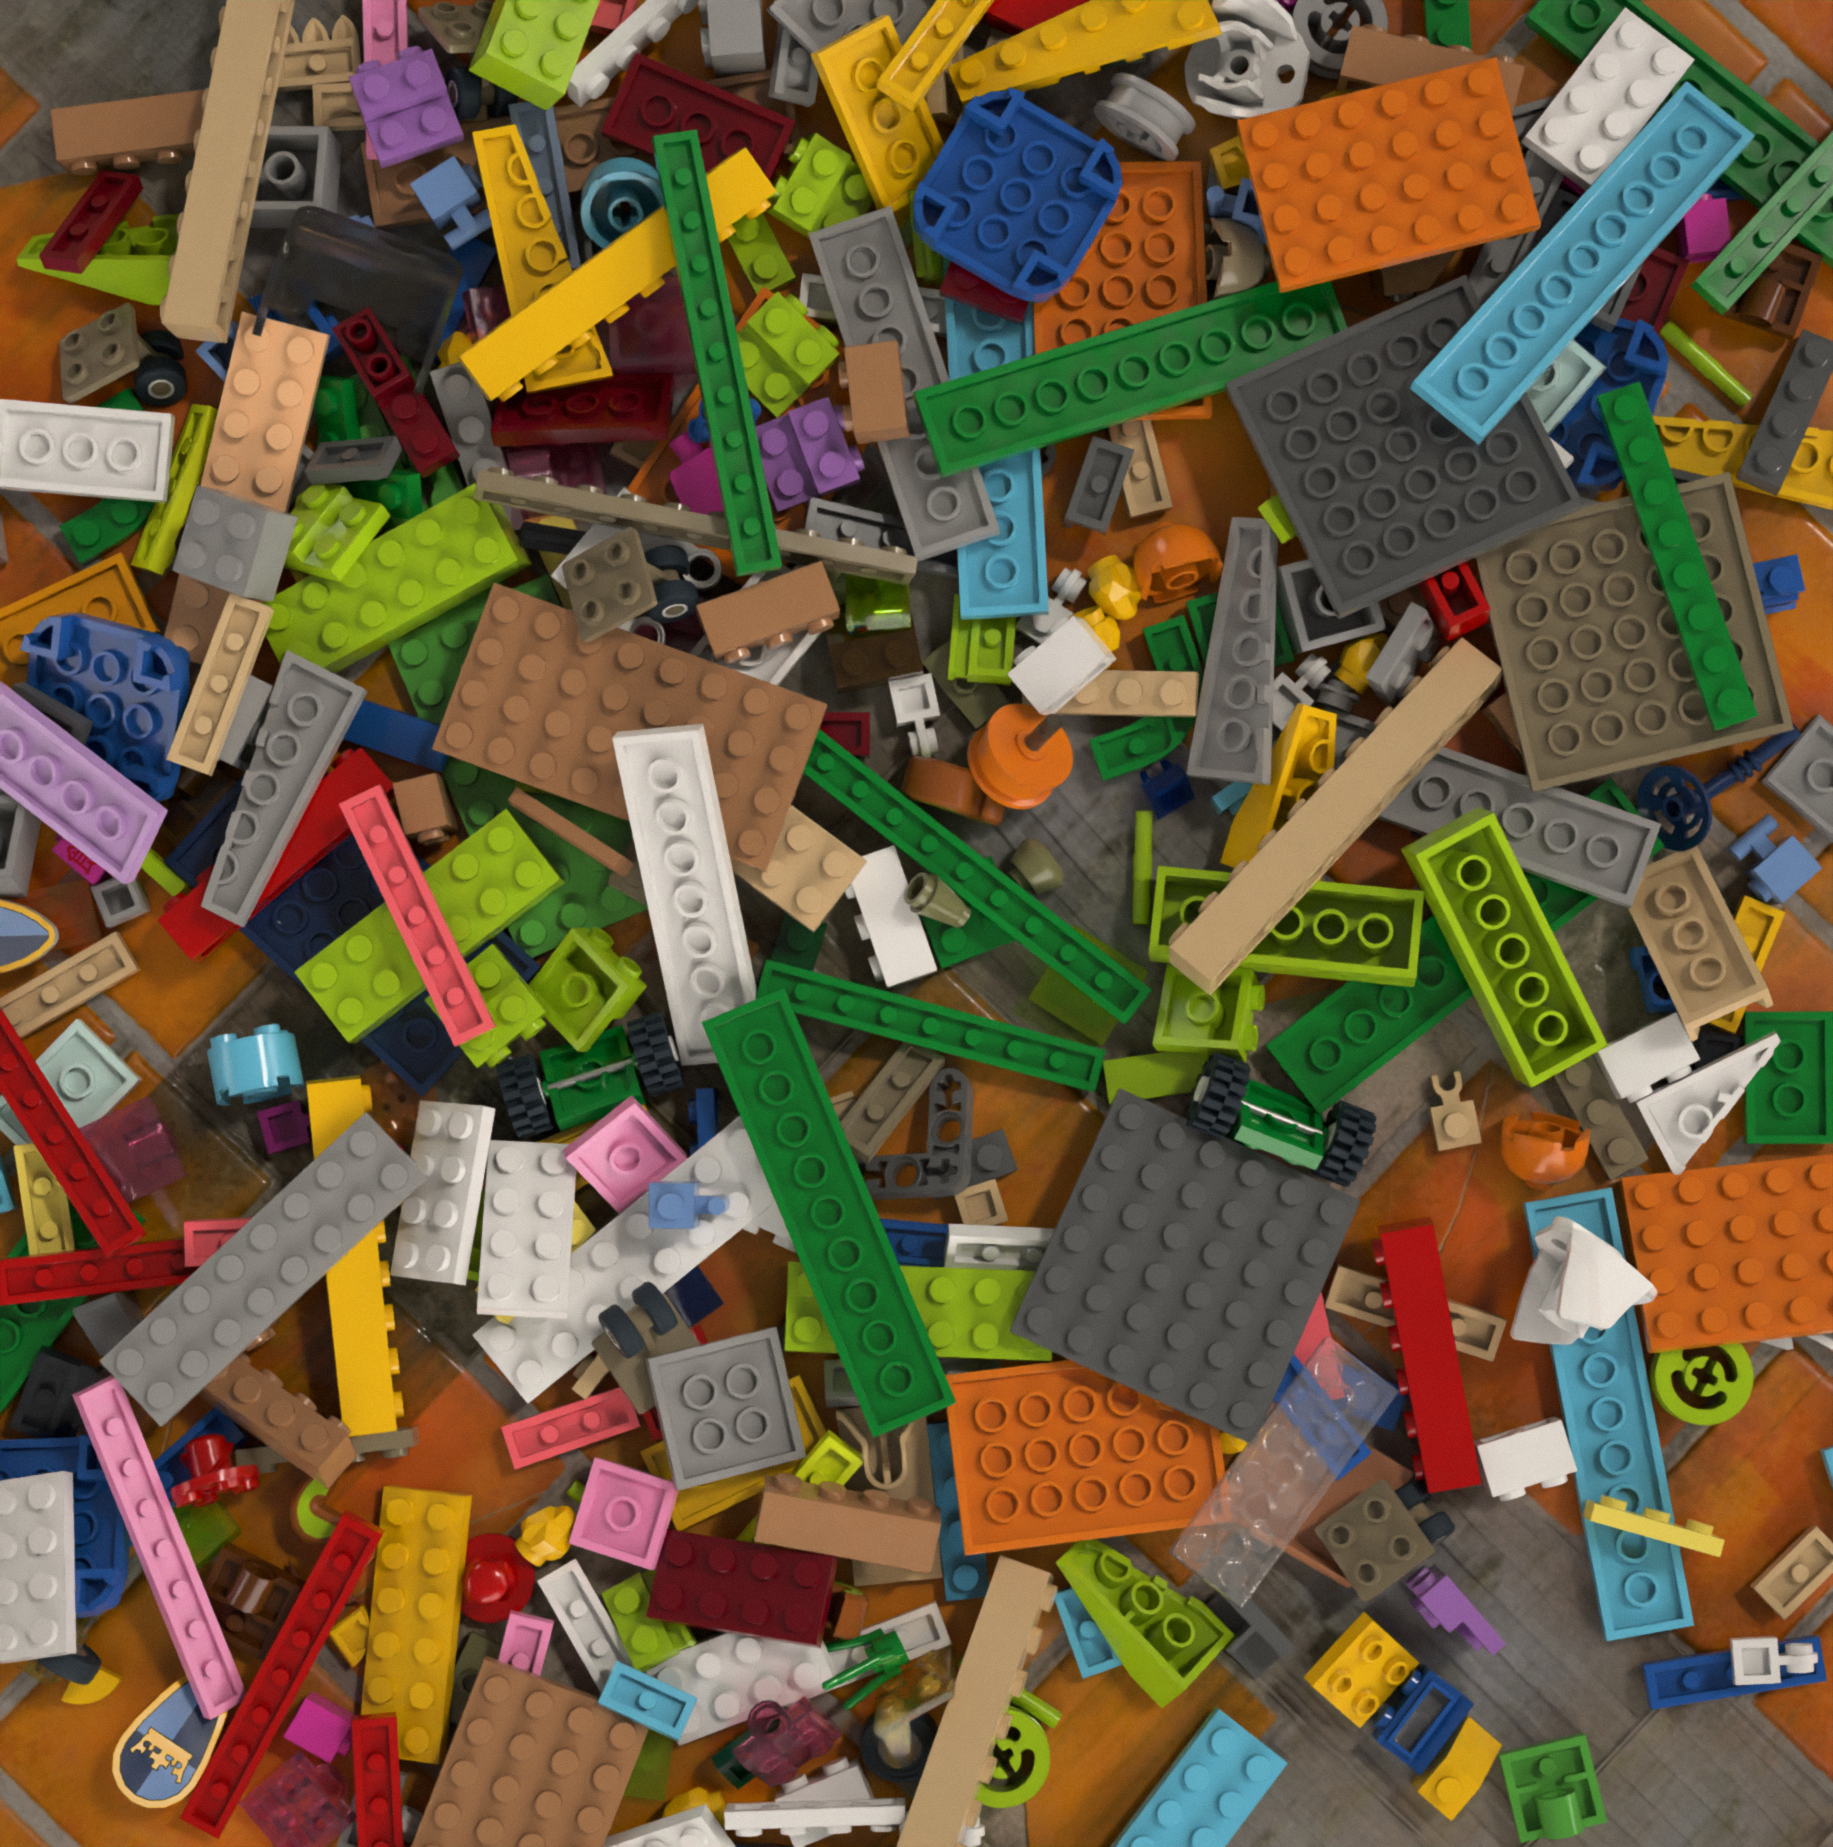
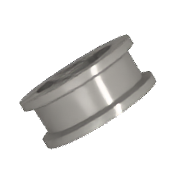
M1298 0L1291 16L1296 31L1302 36L1311 55L1308 72L1322 79L1339 80L1345 54L1336 53L1346 51L1352 26H1360L1359 14L1365 24L1377 25L1387 31L1388 17L1382 0ZM1337 2V3H1333V4H1331V5H1326L1327 3ZM1347 6L1355 9L1344 29L1339 30L1332 39L1328 50L1322 49L1320 45L1326 39L1331 26L1334 27L1338 24ZM1308 23L1316 27V42L1309 32Z
M1114 74L1110 81L1113 88L1107 100L1098 101L1093 108L1097 119L1111 133L1134 149L1161 161H1174L1179 153L1176 144L1181 136L1192 133L1196 126L1192 115L1178 101L1155 85L1131 74Z

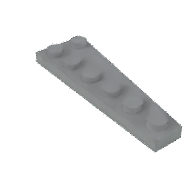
M1232 517L1186 772V775L1194 778L1270 786L1278 537L1265 519Z
M288 650L286 651L269 700L270 707L263 728L259 730L255 742L257 746L249 770L246 769L241 784L243 788L235 812L231 814L225 832V842L220 847L201 907L243 928L245 927L368 692L367 690Z

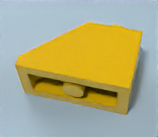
M1466 1715L1421 1776L1417 1773L1410 1783L1422 1797L1452 1821L1481 1787L1502 1744Z

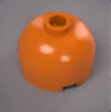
M1168 521L1154 526L1150 534L1143 539L1135 552L1133 567L1142 598L1147 600V596L1151 595L1154 603L1162 604L1179 601L1201 592L1198 584L1208 577L1211 584H1213L1222 573L1223 562L1211 537L1201 529L1189 524H1175Z
M1532 1112L1531 1118L1534 1121H1518L1519 1113H1514L1504 1118L1501 1133V1154L1503 1160L1517 1177L1526 1180L1527 1186L1539 1190L1551 1189L1553 1184L1563 1183L1576 1176L1584 1166L1589 1149L1591 1130L1587 1128L1584 1132L1579 1131V1121L1544 1112Z

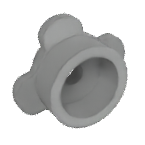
M1329 679L1328 684L1320 683L1316 688V691L1320 693L1316 702L1318 705L1324 708L1329 706L1349 714L1352 705H1356L1360 701V697L1352 694L1354 689L1346 683L1334 679Z

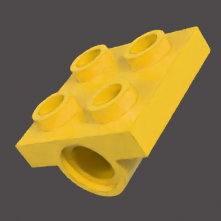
M1363 1611L1303 1678L1355 1725L1361 1728L1420 1663L1373 1618Z

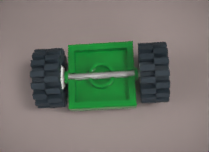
M659 1011L627 1022L628 1033L634 1052H631L623 1025L603 1031L588 1052H578L570 1043L539 1052L546 1081L543 1082L536 1061L531 1053L497 1064L496 1071L499 1085L503 1092L502 1096L518 1137L522 1140L555 1129L554 1116L550 1108L549 1099H551L556 1122L561 1131L605 1117L631 1095L641 1105L645 1104L637 1074L638 1070L642 1073L643 1081L650 1097L685 1087L677 1050L662 1012Z
M1213 1052V1055L1208 1057V1061L1202 1067V1073L1198 1074L1197 1084L1191 1092L1192 1098L1188 1102L1187 1109L1189 1110L1185 1116V1119L1188 1120L1186 1126L1220 1139L1224 1138L1225 1133L1227 1134L1230 1131L1232 1123L1234 1124V1139L1241 1141L1251 1149H1262L1282 1157L1290 1164L1309 1167L1313 1175L1344 1187L1350 1186L1351 1182L1355 1181L1357 1172H1361L1363 1168V1160L1367 1159L1369 1155L1368 1148L1374 1140L1372 1134L1376 1131V1125L1374 1124L1376 1122L1375 1113L1339 1100L1338 1103L1336 1102L1333 1105V1109L1329 1110L1327 1121L1324 1122L1323 1113L1319 1115L1308 1101L1251 1080L1249 1064L1218 1052Z

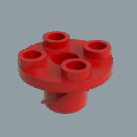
M216 1433L198 1436L184 1446V1453L180 1455L183 1466L190 1472L191 1480L170 1489L172 1501L176 1503V1507L193 1505V1508H200L219 1502L218 1494L233 1491L234 1495L253 1491L260 1487L258 1466L243 1465L233 1467L230 1457L233 1451L232 1442H226L225 1436Z
M484 1533L474 1536L467 1541L461 1612L467 1617L484 1623L505 1621L509 1619L511 1610L520 1612L533 1595L536 1581L535 1567L518 1551L515 1545L517 1540L514 1537L500 1533Z

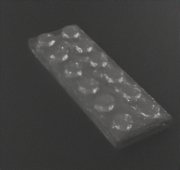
M1329 1336L1324 1337L1266 1416L1261 1427L1239 1453L1169 1549L1168 1553L1235 1606L1243 1608L1399 1391Z

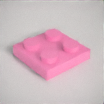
M632 1095L563 1149L565 1158L619 1214L649 1190V1183L661 1181L688 1159L683 1149Z
M595 1457L569 1544L649 1570H655L679 1491L675 1490L672 1480Z

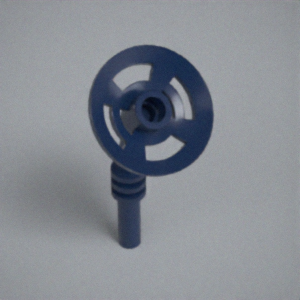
M1793 724L1794 730L1773 735L1751 751L1745 749L1743 757L1737 755L1735 763L1730 760L1726 763L1727 768L1703 784L1689 770L1677 765H1663L1651 770L1643 778L1638 789L1637 809L1639 814L1643 818L1659 823L1654 811L1662 809L1667 821L1675 826L1672 834L1660 826L1657 836L1665 845L1664 848L1672 851H1686L1696 847L1706 838L1712 822L1710 799L1737 782L1741 784L1746 782L1745 776L1749 778L1754 776L1753 770L1761 771V765L1802 736L1798 728ZM1668 776L1671 781L1665 783L1660 788L1658 794L1654 795L1657 783L1663 777ZM1685 779L1694 786V790L1685 785ZM1674 787L1676 793L1673 794V795L1667 796V794H1668V792L1670 791V789H1672V788ZM1694 815L1692 821L1687 824V817ZM1702 818L1699 830L1693 836L1688 837V831L1695 828Z

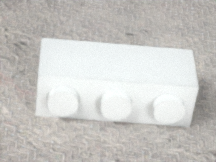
M895 845L861 856L867 860V863L845 893L848 900L856 897L862 914L854 916L862 941L871 938L876 955L868 957L876 982L885 980L889 989L937 972V967L919 915L912 912L910 905L904 900L908 883Z

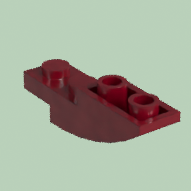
M370 306L333 327V332L421 477H427L460 457L443 425Z

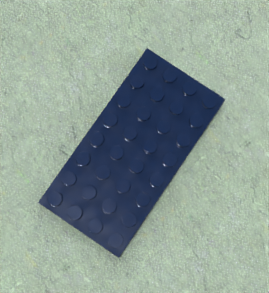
M327 771L325 772L323 778L329 774ZM244 775L164 860L192 888L199 885L196 878L216 862L220 847L225 842V832L231 814L235 812L243 788L241 784ZM353 833L247 922L244 928L241 927L239 929L309 994L310 992L294 972L385 902ZM413 850L422 871L424 872L430 868L431 865ZM503 931L465 959L468 964L491 944H495L527 984L542 968L538 962ZM427 989L360 1040L422 1097L429 1093L464 1054V1051L459 1046L455 1047L443 1022L426 1003L425 999L430 995Z

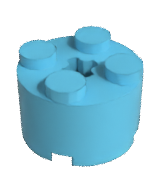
M619 157L607 160L591 169L582 189L581 219L586 234L598 246L605 248L664 205L658 173L654 166L635 158ZM620 202H629L630 212H621Z
M270 1024L253 1029L254 1036L237 1039L236 1034H224L211 1038V1048L207 1050V1056L217 1105L232 1106L230 1097L242 1096L243 1104L258 1103L292 1094L291 1085L299 1090L303 1089L305 1085L295 1035L288 1033V1030H280L279 1024Z

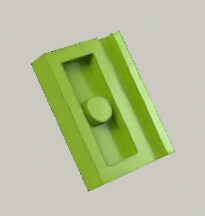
M954 594L947 680L966 678L967 682L1011 685L1012 679L1008 676V673L1013 668L1016 617L961 620L960 594Z
M656 1569L647 1570L642 1574L639 1572L601 1593L634 1669L642 1673L676 1656L680 1650L689 1645L692 1647L697 1644L689 1626L651 1620L646 1617Z

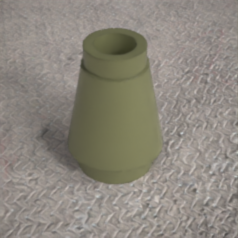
M921 872L910 881L906 888L904 900L910 905L911 911L916 914L952 925L955 928L962 927L970 917L971 906L966 904L936 874L928 875Z

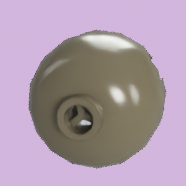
M1210 218L1212 224L1204 223L1207 302L1260 286L1262 279L1266 278L1270 271V255L1268 252H1264L1263 243L1257 232L1247 225L1234 222L1229 218Z

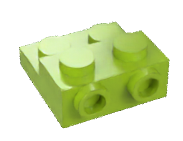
M814 133L807 136L806 139L800 137L791 149L788 160L792 164L785 177L779 175L772 183L777 192L768 197L771 200V206L765 212L810 239L809 233L866 214L873 202V198L858 164L851 160L852 156L819 134Z
M778 291L746 322V326L737 333L748 392L775 419L781 417L838 361L840 353L835 349L839 345L836 337L823 325L815 329L804 318L808 310L793 294L790 293L784 298Z
M333 483L312 485L297 496L295 508L290 513L297 516L298 519L284 568L340 582L391 515L380 503L354 498L343 485Z
M572 927L529 984V987L550 1011L545 1018L578 1052H588L613 1019H622L647 987L639 978L642 974V969L639 965L628 957L621 956L619 958L611 949L614 944L611 936L598 927H593L592 929Z
M491 944L467 964L497 1028L459 1045L477 1068H483L488 1065L493 1069L497 1064L502 1063L512 1054L508 1047L521 1036L527 1041L546 1026L542 1019L550 1013L495 944ZM429 995L425 999V1001L442 1021L432 1001V998Z
M1167 964L1153 1046L1157 1051L1198 1053L1204 1061H1208V1057L1213 1055V1052H1218L1246 1063L1248 1051H1255L1258 1045V1028L1252 1024L1254 1012L1262 1011L1264 1008V985L1259 984L1260 982L1252 968L1237 967L1209 996L1172 964Z

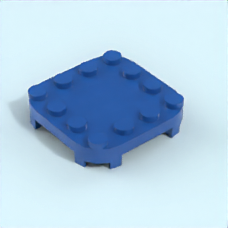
M1009 87L1008 91H991L980 97L976 95L966 105L964 114L923 181L919 182L913 202V228L919 234L921 240L935 252L1008 295L1024 301L1044 303L1052 296L1058 294L1069 283L1115 207L1123 183L1121 166L1114 154V148L1103 138L1098 142L1024 99L1025 92Z
M1619 318L1611 333L1588 323L1574 338L1577 343L1607 367L1549 435L1550 438L1574 457V461L1566 471L1576 490L1609 492L1614 490L1624 480L1597 406L1596 397L1640 381L1653 417L1666 383L1668 356L1665 344L1654 331V327L1640 319L1635 323Z
M67 612L48 616L47 619L40 621L31 633L24 634L20 650L30 653L26 683L93 721L85 745L93 753L157 802L171 798L175 791L181 765L167 760V756L189 701L190 673L188 667L190 665V656L187 650L181 646H176L171 640L157 633L84 613Z
M79 1434V1437L0 1440V1481L59 1471L73 1473L76 1619L99 1615L105 1610L115 1608L121 1600V1593L124 1590L127 1579L130 1536L89 1436Z

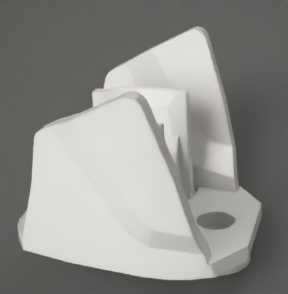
M1213 0L1211 8L1220 25L1222 34L1193 43L1185 62L1186 86L1193 104L1204 107L1209 113L1239 120L1298 106L1303 99L1311 55L1302 36L1295 29L1292 16L1276 0ZM1249 66L1247 71L1241 75L1243 69ZM1288 71H1295L1294 78L1289 83L1283 84L1278 78V74L1284 75Z
M1556 1216L1550 1226L1539 1230L1534 1237L1539 1252L1523 1286L1510 1335L1514 1340L1541 1344L1570 1345L1576 1339L1583 1338L1590 1326L1600 1331L1611 1328L1632 1305L1653 1302L1658 1292L1654 1285L1626 1262L1621 1253L1571 1219Z

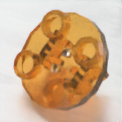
M384 1062L374 1064L360 1076L361 1085H370L372 1111H368V1113L398 1145L412 1143L420 1100L439 1102L436 1087L434 1086L425 1097H422ZM402 1094L406 1096L404 1103L399 1101V1096ZM386 1103L391 1105V1109L388 1112L384 1110Z

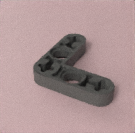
M955 1068L942 1069L936 1073L931 1081L927 1153L874 1156L869 1163L861 1158H855L863 1177L865 1170L874 1177H885L886 1185L880 1179L866 1180L865 1183L873 1201L947 1197L958 1195L966 1189L971 1177L974 1089L970 1080L961 1071ZM953 1081L960 1087V1090L953 1091L952 1105L960 1112L950 1110L951 1101L943 1093L944 1090L951 1088V1082ZM951 1121L958 1122L961 1128L958 1137L951 1142H942L940 1140L942 1127ZM949 1165L957 1171V1174L949 1177V1183H946L940 1176H928L927 1168L933 1174L946 1173ZM906 1166H914L917 1171L914 1182L907 1187H899L896 1182L898 1172Z

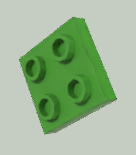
M1583 1732L1498 1752L1497 1756L1520 1843L1544 1837L1550 1840L1568 1838L1582 1833L1585 1827L1607 1822L1586 1734Z

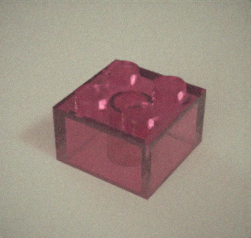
M662 277L665 284L646 298L640 292L626 302L630 309L609 324L610 366L614 375L673 372L674 375L697 374L678 277Z

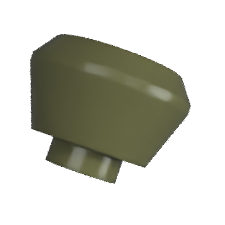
M1024 839L1010 860L1014 869L1008 874L1012 881L1025 891L1031 890L1035 895L1060 888L1065 875L1054 857L1038 839Z

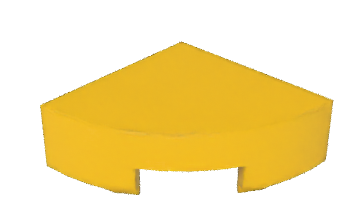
M365 1604L333 1626L329 1634L352 1668L367 1653L370 1612Z
M100 1666L99 1671L89 1684L82 1685L70 1681L61 1700L77 1705L94 1703L114 1691L124 1677Z

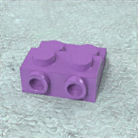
M419 46L409 47L397 54V61L382 66L378 60L367 61L356 67L355 75L349 76L352 93L381 169L464 141L463 132L432 49L422 51Z
M829 396L788 411L787 415L755 426L766 485L777 514L807 503L810 497L821 498L859 483L858 471L865 469L861 455L856 445L847 446L842 433L846 429L843 409L840 403L832 406Z
M1435 1564L1429 1569L1425 1566L1420 1567L1405 1581V1584L1416 1596L1410 1604L1433 1629L1439 1624L1449 1633L1456 1629L1476 1652L1484 1647L1492 1656L1506 1645L1452 1580Z

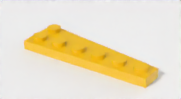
M1090 0L949 65L947 69L965 108L976 95L980 97L991 91H1008L1009 87L1022 92L1033 88H1043L1059 83L1061 77L1081 71H1084L1085 75L1101 71L1100 66L1122 59H1125L1126 63L1143 58L1142 53L1166 46L1168 50L1216 37L1221 35L1222 32L1208 0Z
M516 124L472 132L511 316L572 272L567 254L553 223L551 213L539 187ZM595 326L590 328L594 336L575 350L568 344L557 352L555 356L559 361L539 376L534 371L524 377L527 394L612 378V370Z
M1653 416L1670 468L1707 477L1730 472L1733 487L1775 496L1736 479L1760 424H1733L1730 421L1717 420L1705 422L1689 418ZM1814 427L1807 428L1782 487L1775 497L1833 510V431L1819 430V428Z

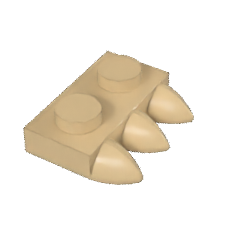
M341 15L334 25L332 39L329 40L324 26L316 18H312L305 27L302 42H299L297 33L290 25L277 90L279 92L311 90L312 84L350 83L349 76L355 75L356 67L363 63L361 40L352 21L345 15Z

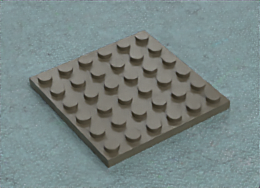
M1730 472L1677 484L1758 713L1756 718L1715 732L1712 731L1630 496L1582 507L1577 512L1473 558L1481 591L1491 608L1488 620L1499 665L1503 669L1504 686L1531 793L1794 730Z

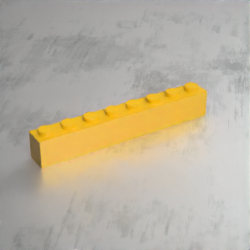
M746 147L737 150L706 173L719 244L736 232L732 224L746 214L748 219L752 220L769 208L771 204L767 198L777 192ZM664 205L456 356L487 400L492 401L498 396L501 402L506 401L523 388L519 380L531 371H534L537 376L543 374L559 361L555 354L569 344L575 350L594 336L590 328L604 318L608 324L612 323L630 309L626 302L640 292L646 298L665 284L661 276L674 266L676 267Z
M359 1075L306 1081L314 1160L358 1120L364 1112L372 1111L370 1085H361ZM384 1220L326 1273L341 1421L351 1431L349 1437L397 1431L396 1418L404 1417L402 1392H393L391 1375L400 1374L397 1347L388 1348L387 1331L395 1330L393 1305H384L382 1287L391 1286L388 1260L379 1261L378 1244L386 1243Z

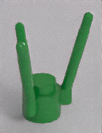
M879 1628L852 1640L842 1639L825 1643L829 1653L867 1644L872 1646L864 1649L868 1659L822 1683L824 1690H829L871 1668H873L875 1674L882 1671L843 1703L844 1710H850L888 1679L901 1674L900 1667L910 1662L895 1630L884 1634L882 1629Z

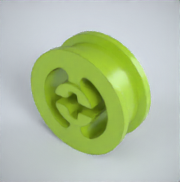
M1740 1343L1714 1346L1723 1353L1728 1361L1730 1377L1727 1380L1725 1379L1724 1369L1718 1361L1709 1360L1706 1365L1709 1358L1707 1356L1691 1355L1683 1359V1350L1653 1353L1649 1366V1382L1657 1402L1675 1418L1696 1425H1715L1735 1416L1747 1403L1754 1381L1751 1360ZM1706 1365L1704 1372L1710 1376L1707 1383L1699 1382L1694 1390L1697 1378L1692 1375V1371L1694 1368L1703 1369ZM1677 1371L1678 1381L1683 1389L1694 1390L1693 1394L1700 1396H1711L1719 1392V1400L1710 1406L1694 1408L1687 1405L1674 1391L1671 1378L1672 1373Z
M1011 1704L1007 1710L1008 1714L1013 1715L1011 1727L1018 1729L1020 1732L1016 1736L1007 1734L1004 1741L997 1739L996 1743L1003 1751L1008 1748L1012 1750L1009 1753V1762L1015 1772L1018 1771L1021 1765V1753L1023 1750L1030 1749L1033 1751V1762L1028 1773L1020 1781L1012 1785L994 1786L982 1782L976 1800L981 1801L985 1806L993 1808H1010L1028 1801L1043 1786L1050 1768L1049 1743L1042 1726L1030 1713ZM998 1760L993 1777L1006 1779L1008 1778V1771L1003 1763Z

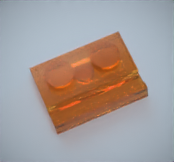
M87 879L30 890L27 893V898L2 897V899L28 906L44 915L57 927L59 939L56 945L47 953L89 945L103 939L99 926L100 919L97 904L90 888L93 884Z

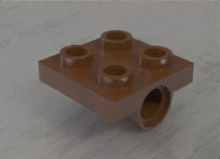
M1741 226V227L1737 230L1736 235H1737L1744 227ZM1788 244L1723 316L1791 340L1797 331L1823 256ZM1710 305V312L1721 315L1715 308H1713Z
M227 1541L207 1577L204 1589L226 1642L264 1661L306 1581Z

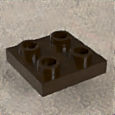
M217 764L212 776L181 765L173 796L158 802L168 810L158 832L177 847L234 786L236 781Z

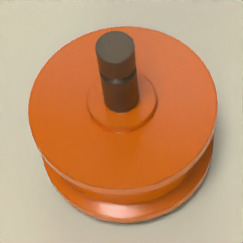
M1009 704L998 709L991 716L987 725L980 728L974 734L968 745V765L978 786L990 798L1009 808L1031 809L1043 803L1049 797L1052 790L1061 785L1069 776L1073 766L1072 747L1061 727V719L1056 714L1041 715L1034 706L1027 704Z

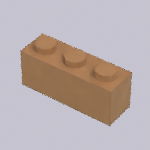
M822 561L696 605V615L713 661L715 663L724 660L726 665L747 659L751 656L749 650L765 644L768 650L782 647L793 641L791 635L804 630H808L809 635L826 631L834 626L832 620L838 619L840 614L839 605Z

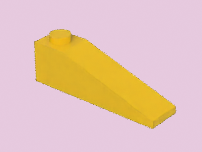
M1301 703L1296 705L1272 749L1270 786L1252 785L1232 822L1220 863L1233 868L1243 860L1249 863L1258 854L1257 848L1266 834L1272 829L1279 831L1289 821L1287 815L1292 807L1302 798L1308 801L1318 790L1316 785L1319 779L1328 769L1334 767L1337 714Z

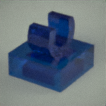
M1166 759L1159 761L1163 772L1152 779L1145 770L1140 773L1143 783L1141 784L1142 790L1150 809L1157 819L1164 817L1195 798L1188 777L1179 763L1172 766Z

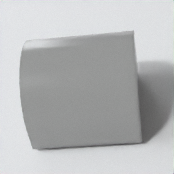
M136 876L134 881L127 884H122L113 877L90 887L104 923L109 929L151 911L148 896L138 876Z

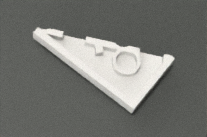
M1776 1031L1692 1071V1073L1677 1081L1667 1083L1636 1101L1673 1174L1680 1175L1684 1171L1685 1165L1700 1145L1708 1140L1717 1123L1724 1119L1745 1092L1747 1084L1772 1057L1774 1049L1781 1042Z
M704 1804L607 1836L603 1847L736 1846L707 1805Z

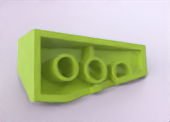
M180 214L154 216L153 225L129 228L127 221L119 222L82 274L44 268L39 254L55 232L32 236L16 260L19 267L148 305H160L162 298L168 293L170 283L168 266L170 257L176 253L179 238L177 220Z
M1097 1539L1075 1542L1055 1562L1129 1675L1161 1709L1184 1692L1235 1636L1203 1602L1193 1596L1185 1598L1168 1588V1581L1157 1575L1152 1578L1132 1566L1129 1558Z

